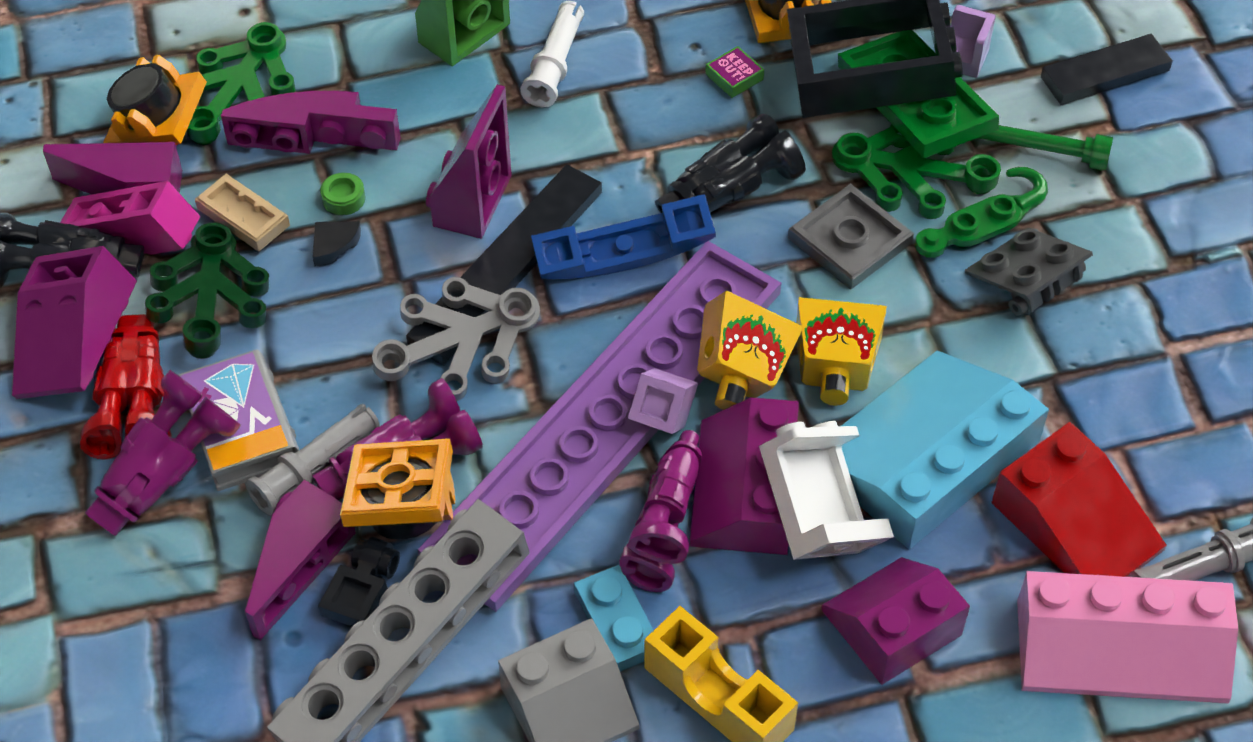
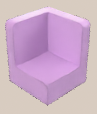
M956 5L950 26H953L955 31L956 52H960L963 74L977 78L989 51L996 15Z
M655 368L641 373L628 419L671 434L683 429L688 419L698 382Z

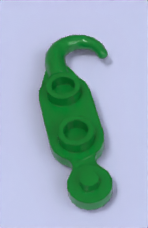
M1028 167L1008 169L1006 171L1007 177L1026 178L1033 184V189L1022 195L1008 196L999 194L952 213L948 216L943 228L923 229L917 234L915 241L917 252L922 256L935 258L942 255L949 245L969 247L1013 229L1031 209L1044 202L1048 194V185L1045 178L1036 170Z

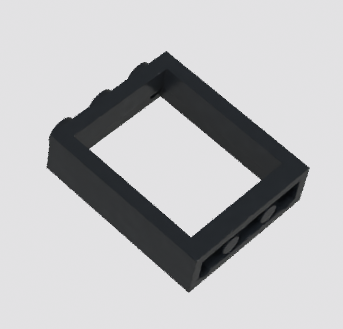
M845 0L787 9L802 118L956 96L955 78L963 77V68L960 52H956L955 31L953 26L950 27V13L947 2L940 3V0ZM930 27L936 56L814 74L810 45Z

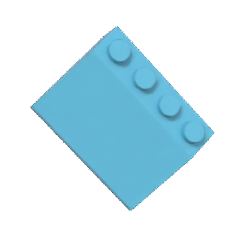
M937 350L841 425L857 426L859 437L842 445V452L860 507L874 519L888 518L894 537L910 550L994 480L1000 471L1016 461L1040 441L1049 408L1013 379Z

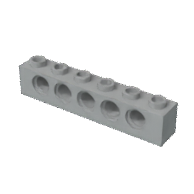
M477 499L468 510L464 509L458 512L451 520L448 532L437 544L425 548L417 557L412 571L400 583L392 584L384 592L375 611L366 620H361L352 626L345 637L344 644L330 659L326 658L315 666L309 676V682L295 697L287 698L278 706L273 714L272 722L267 726L277 742H360L530 554L524 532L480 499ZM474 554L478 556L471 564H456L465 555ZM430 592H444L443 596L435 602H422L424 597ZM399 628L410 629L403 639L398 641L388 640L393 631ZM364 666L375 667L369 677L363 680L353 679L358 669ZM331 704L339 705L337 712L332 717L325 720L317 719L318 713L325 706Z

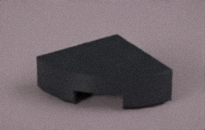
M360 221L315 222L312 255L314 266L331 264L337 261V256L346 252L350 247L354 248L361 236Z

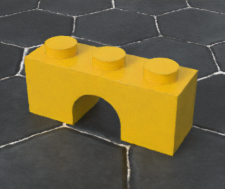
M681 606L645 638L644 668L731 742H783L794 731L798 702L759 670L749 679H745L736 673L727 664L719 651V637Z

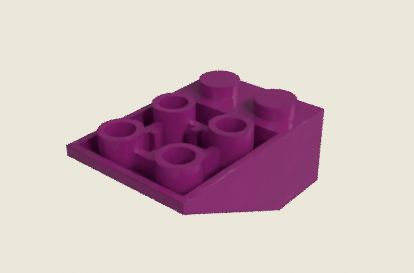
M104 246L35 258L17 296L12 396L16 399L82 392L86 390L92 381L97 364L112 338L111 335L122 312L129 303V297L137 282Z

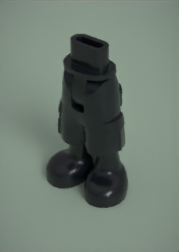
M759 114L748 122L745 133L736 141L731 139L726 141L724 139L710 151L706 152L699 160L686 167L685 172L676 181L668 185V193L657 199L655 205L658 211L662 213V204L705 194L709 211L712 212L731 201L740 200L759 189L762 184L761 174L771 169H776L780 175L789 180L799 178L806 171L805 162L799 147L786 130L779 133L777 123L771 116ZM754 151L757 152V153L754 154L752 157L747 156L748 154H750V153H752V152H754Z
M0 212V288L6 282L10 270L30 269L35 258L38 256L104 246L133 277H139L144 259V246L125 244L124 237H114L100 232V229L79 228L72 224L49 220L40 222L37 227L21 223L9 213ZM17 245H34V246H33L32 248H26V247H21V246H17Z

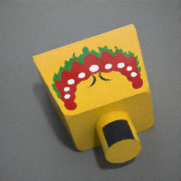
M727 290L706 303L703 314L697 370L702 377L720 384L714 402L715 405L725 410L744 401L745 397L756 398L773 389L801 334L803 326Z
M799 297L796 323L803 326L797 340L801 381L805 385L821 387L820 399L824 403L833 406L845 404L848 401L849 390L863 391L868 388L882 339L887 306Z

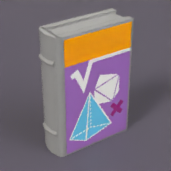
M253 350L178 374L203 395L198 403L189 410L191 417L197 406L206 396L241 424L240 428L232 436L225 437L219 434H211L201 441L217 491L245 483L252 476L259 478L278 464L277 459L280 455L289 452L296 453L299 450L295 430L289 424L274 385L273 373L268 369L264 356L259 350Z

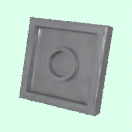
M851 183L790 227L788 231V239L850 290L912 244L914 236L912 231Z

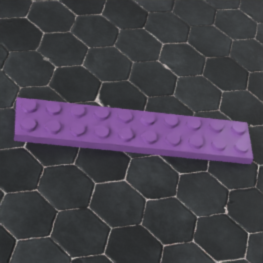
M707 241L453 511L454 518L458 512L464 509L468 510L477 499H480L524 532L530 554L485 602V605L497 612L659 430L628 419L641 373L655 368L698 382L699 385L705 379V377L699 374L697 366L706 303L727 290L767 309L780 295L781 282ZM445 520L418 549V554L428 546H435L448 532L451 520ZM474 554L465 555L456 564H471L478 556Z

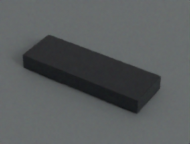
M1151 33L1044 66L1041 78L1059 104L1063 105L1168 72L1173 60Z

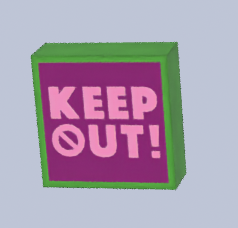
M737 46L707 63L706 75L733 98L764 80V69Z

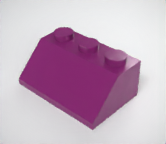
M750 397L701 420L699 449L702 453V460L695 482L690 547L780 555L788 554L789 543L759 446L777 437L776 430L778 428L798 422L799 401Z

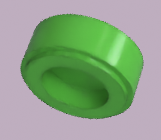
M333 174L324 180L320 188L323 206L332 214L350 215L357 212L365 203L366 197L363 182L354 174Z

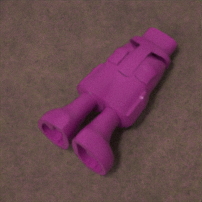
M169 370L162 378L161 388L164 396L158 411L152 420L148 417L145 419L141 417L129 434L125 436L120 447L122 450L102 478L100 487L97 486L94 490L98 497L85 512L88 517L115 536L129 520L136 522L139 519L138 516L146 512L170 486L174 487L183 480L198 462L196 454L192 450L204 438L211 434H219L225 437L232 436L241 426L233 417L205 396L176 438H170L168 432L187 410L193 408L203 396L195 387L172 370Z
M441 378L429 386V408L422 416L412 422L409 421L406 415L402 416L400 414L380 427H376L370 432V435L346 448L337 455L336 459L331 457L329 459L331 466L312 476L319 489L340 500L344 498L353 448L356 444L421 441L435 437L432 440L450 439L453 455H470L483 448L482 440L471 417L465 410L460 411L452 390L446 381Z
M691 430L683 431L678 441L672 444L659 460L655 474L652 475L649 482L648 498L619 560L621 570L627 580L645 591L663 592L668 590L675 578V570L672 564L684 561L689 551L690 544L688 538L678 528V525L683 522L686 515L689 497L693 491L702 460L701 450L697 447L700 437Z

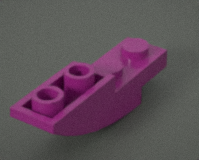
M334 90L284 93L243 102L223 109L221 114L227 144L243 148L252 147L310 154L315 141L397 151L401 139L397 109L363 106L360 104L359 92Z

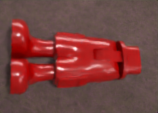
M145 314L121 316L117 322V328L114 329L111 335L112 338L104 350L102 366L99 367L95 375L92 400L97 403L99 408L85 423L80 433V447L90 457L107 460L116 457L120 453L123 441L121 412L125 410L127 405L130 404V409L126 417L125 436L129 434L141 417L144 419L148 417L152 420L155 415L153 409L160 405L164 396L161 388L164 372L160 366L159 334L154 329V323L149 321ZM169 430L168 435L171 438L172 434Z

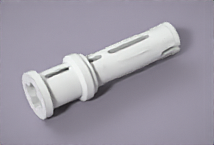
M564 1L560 4L558 14L544 48L541 52L534 55L530 63L532 72L529 77L524 79L520 87L522 97L533 106L544 108L553 105L558 97L557 85L564 80L567 74L565 59L579 24L584 17V10L581 5L577 8L575 15H572L577 4L574 1Z

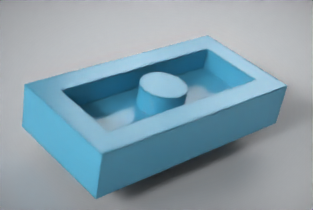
M620 565L574 582V593L587 619H593L616 659L620 672L644 662V641L654 630L626 576L623 574Z

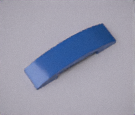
M704 194L662 204V213L580 233H576L574 225L532 235L531 238L541 279H574L612 274L653 264L706 243L716 237V232Z

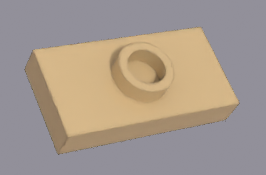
M228 174L223 175L195 198L196 207L199 211L215 222L227 226L232 234L258 252L290 226L287 214Z

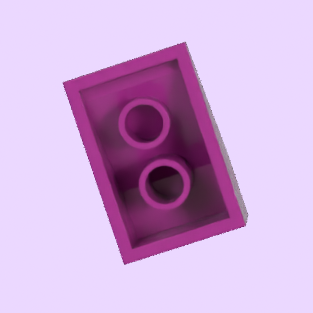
M497 84L460 135L453 151L448 150L442 163V173L437 182L430 184L426 196V206L431 208L433 227L480 239L483 238L512 176L505 86Z

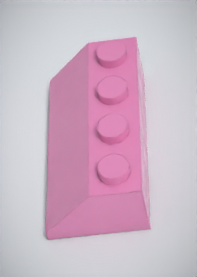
M1026 572L1017 600L1022 691L1229 704L1232 696L1238 637L1233 583Z

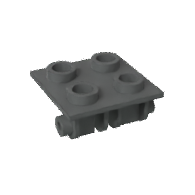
M1027 228L1016 233L1012 239L994 251L985 254L979 261L965 269V274L1011 292L1010 310L1017 316L1022 314L1030 315L1043 304V301L1049 302L1054 298V295H1059L1068 286L1081 280L1083 272L1086 270L1084 261L1093 256V253L1069 242Z

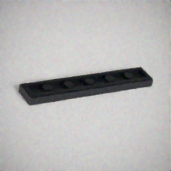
M566 164L460 278L464 279L468 285L498 295L511 288H515L537 264L531 236L572 226L602 193V182ZM458 288L448 291V294L452 297H460L464 294ZM442 297L436 303V305L472 317L489 312L468 303L461 308H450L443 302ZM424 321L420 325H415L406 335L407 345L446 330V328ZM458 346L430 358L444 366L455 354Z

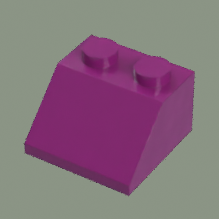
M903 557L821 606L823 613L881 685L962 636L970 605L938 568Z

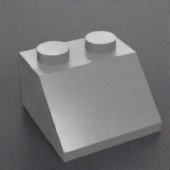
M592 618L498 660L501 689L529 742H613L639 729V722L616 659Z

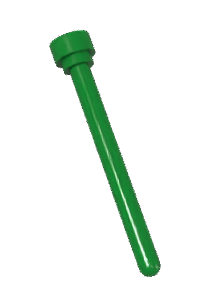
M999 125V130L978 137V139L1082 158L1081 162L1089 163V168L1103 171L1107 169L1113 137L1096 134L1095 138L1086 137V141L1002 125Z

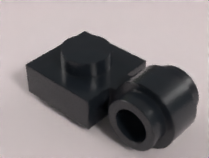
M370 537L368 540L360 539L357 542L351 557V565L356 570L343 565L338 567L318 605L321 616L353 626L361 620H366L379 606L382 595L388 589L386 581L382 578H392L399 564L400 552L393 549L392 543L375 537Z

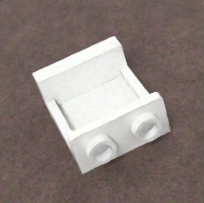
M828 421L806 428L804 422H794L776 430L777 437L759 446L793 560L858 554L894 538L888 518L864 520L842 452L843 444L859 437L857 426L838 427L836 421Z

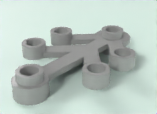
M451 277L442 286V300L448 307L456 309L468 303L489 312L472 317L427 302L419 294H409L402 299L400 304V315L405 323L415 326L425 321L446 328V330L407 346L398 340H385L374 348L372 354L373 370L376 375L386 381H396L408 373L409 366L458 346L449 370L444 372L440 379L443 378L446 383L451 380L461 383V388L452 390L456 401H459L467 393V374L482 336L500 329L493 351L488 353L482 360L481 373L486 381L493 384L501 383L508 377L510 366L508 359L518 333L528 331L535 326L539 319L540 306L537 299L523 288H511L498 295L468 285L460 277ZM458 288L464 294L460 297H452L448 294V291ZM411 305H417L422 308V311L418 314H410L406 309ZM518 308L525 314L523 316H513L509 314V311ZM388 360H395L400 365L395 369H387L383 364ZM491 363H499L504 369L495 373L491 372L487 366Z

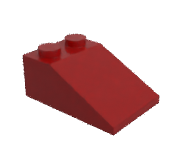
M1068 422L999 473L991 503L1064 573L1130 577L1132 576L1130 574L1132 571L1141 569L1162 553L1167 546L1106 454L1071 422Z

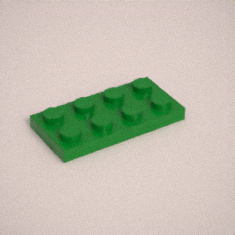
M913 30L896 32L838 53V67L840 70L931 57L936 56V53ZM961 77L955 78L956 96L876 107L923 158L999 130V115Z

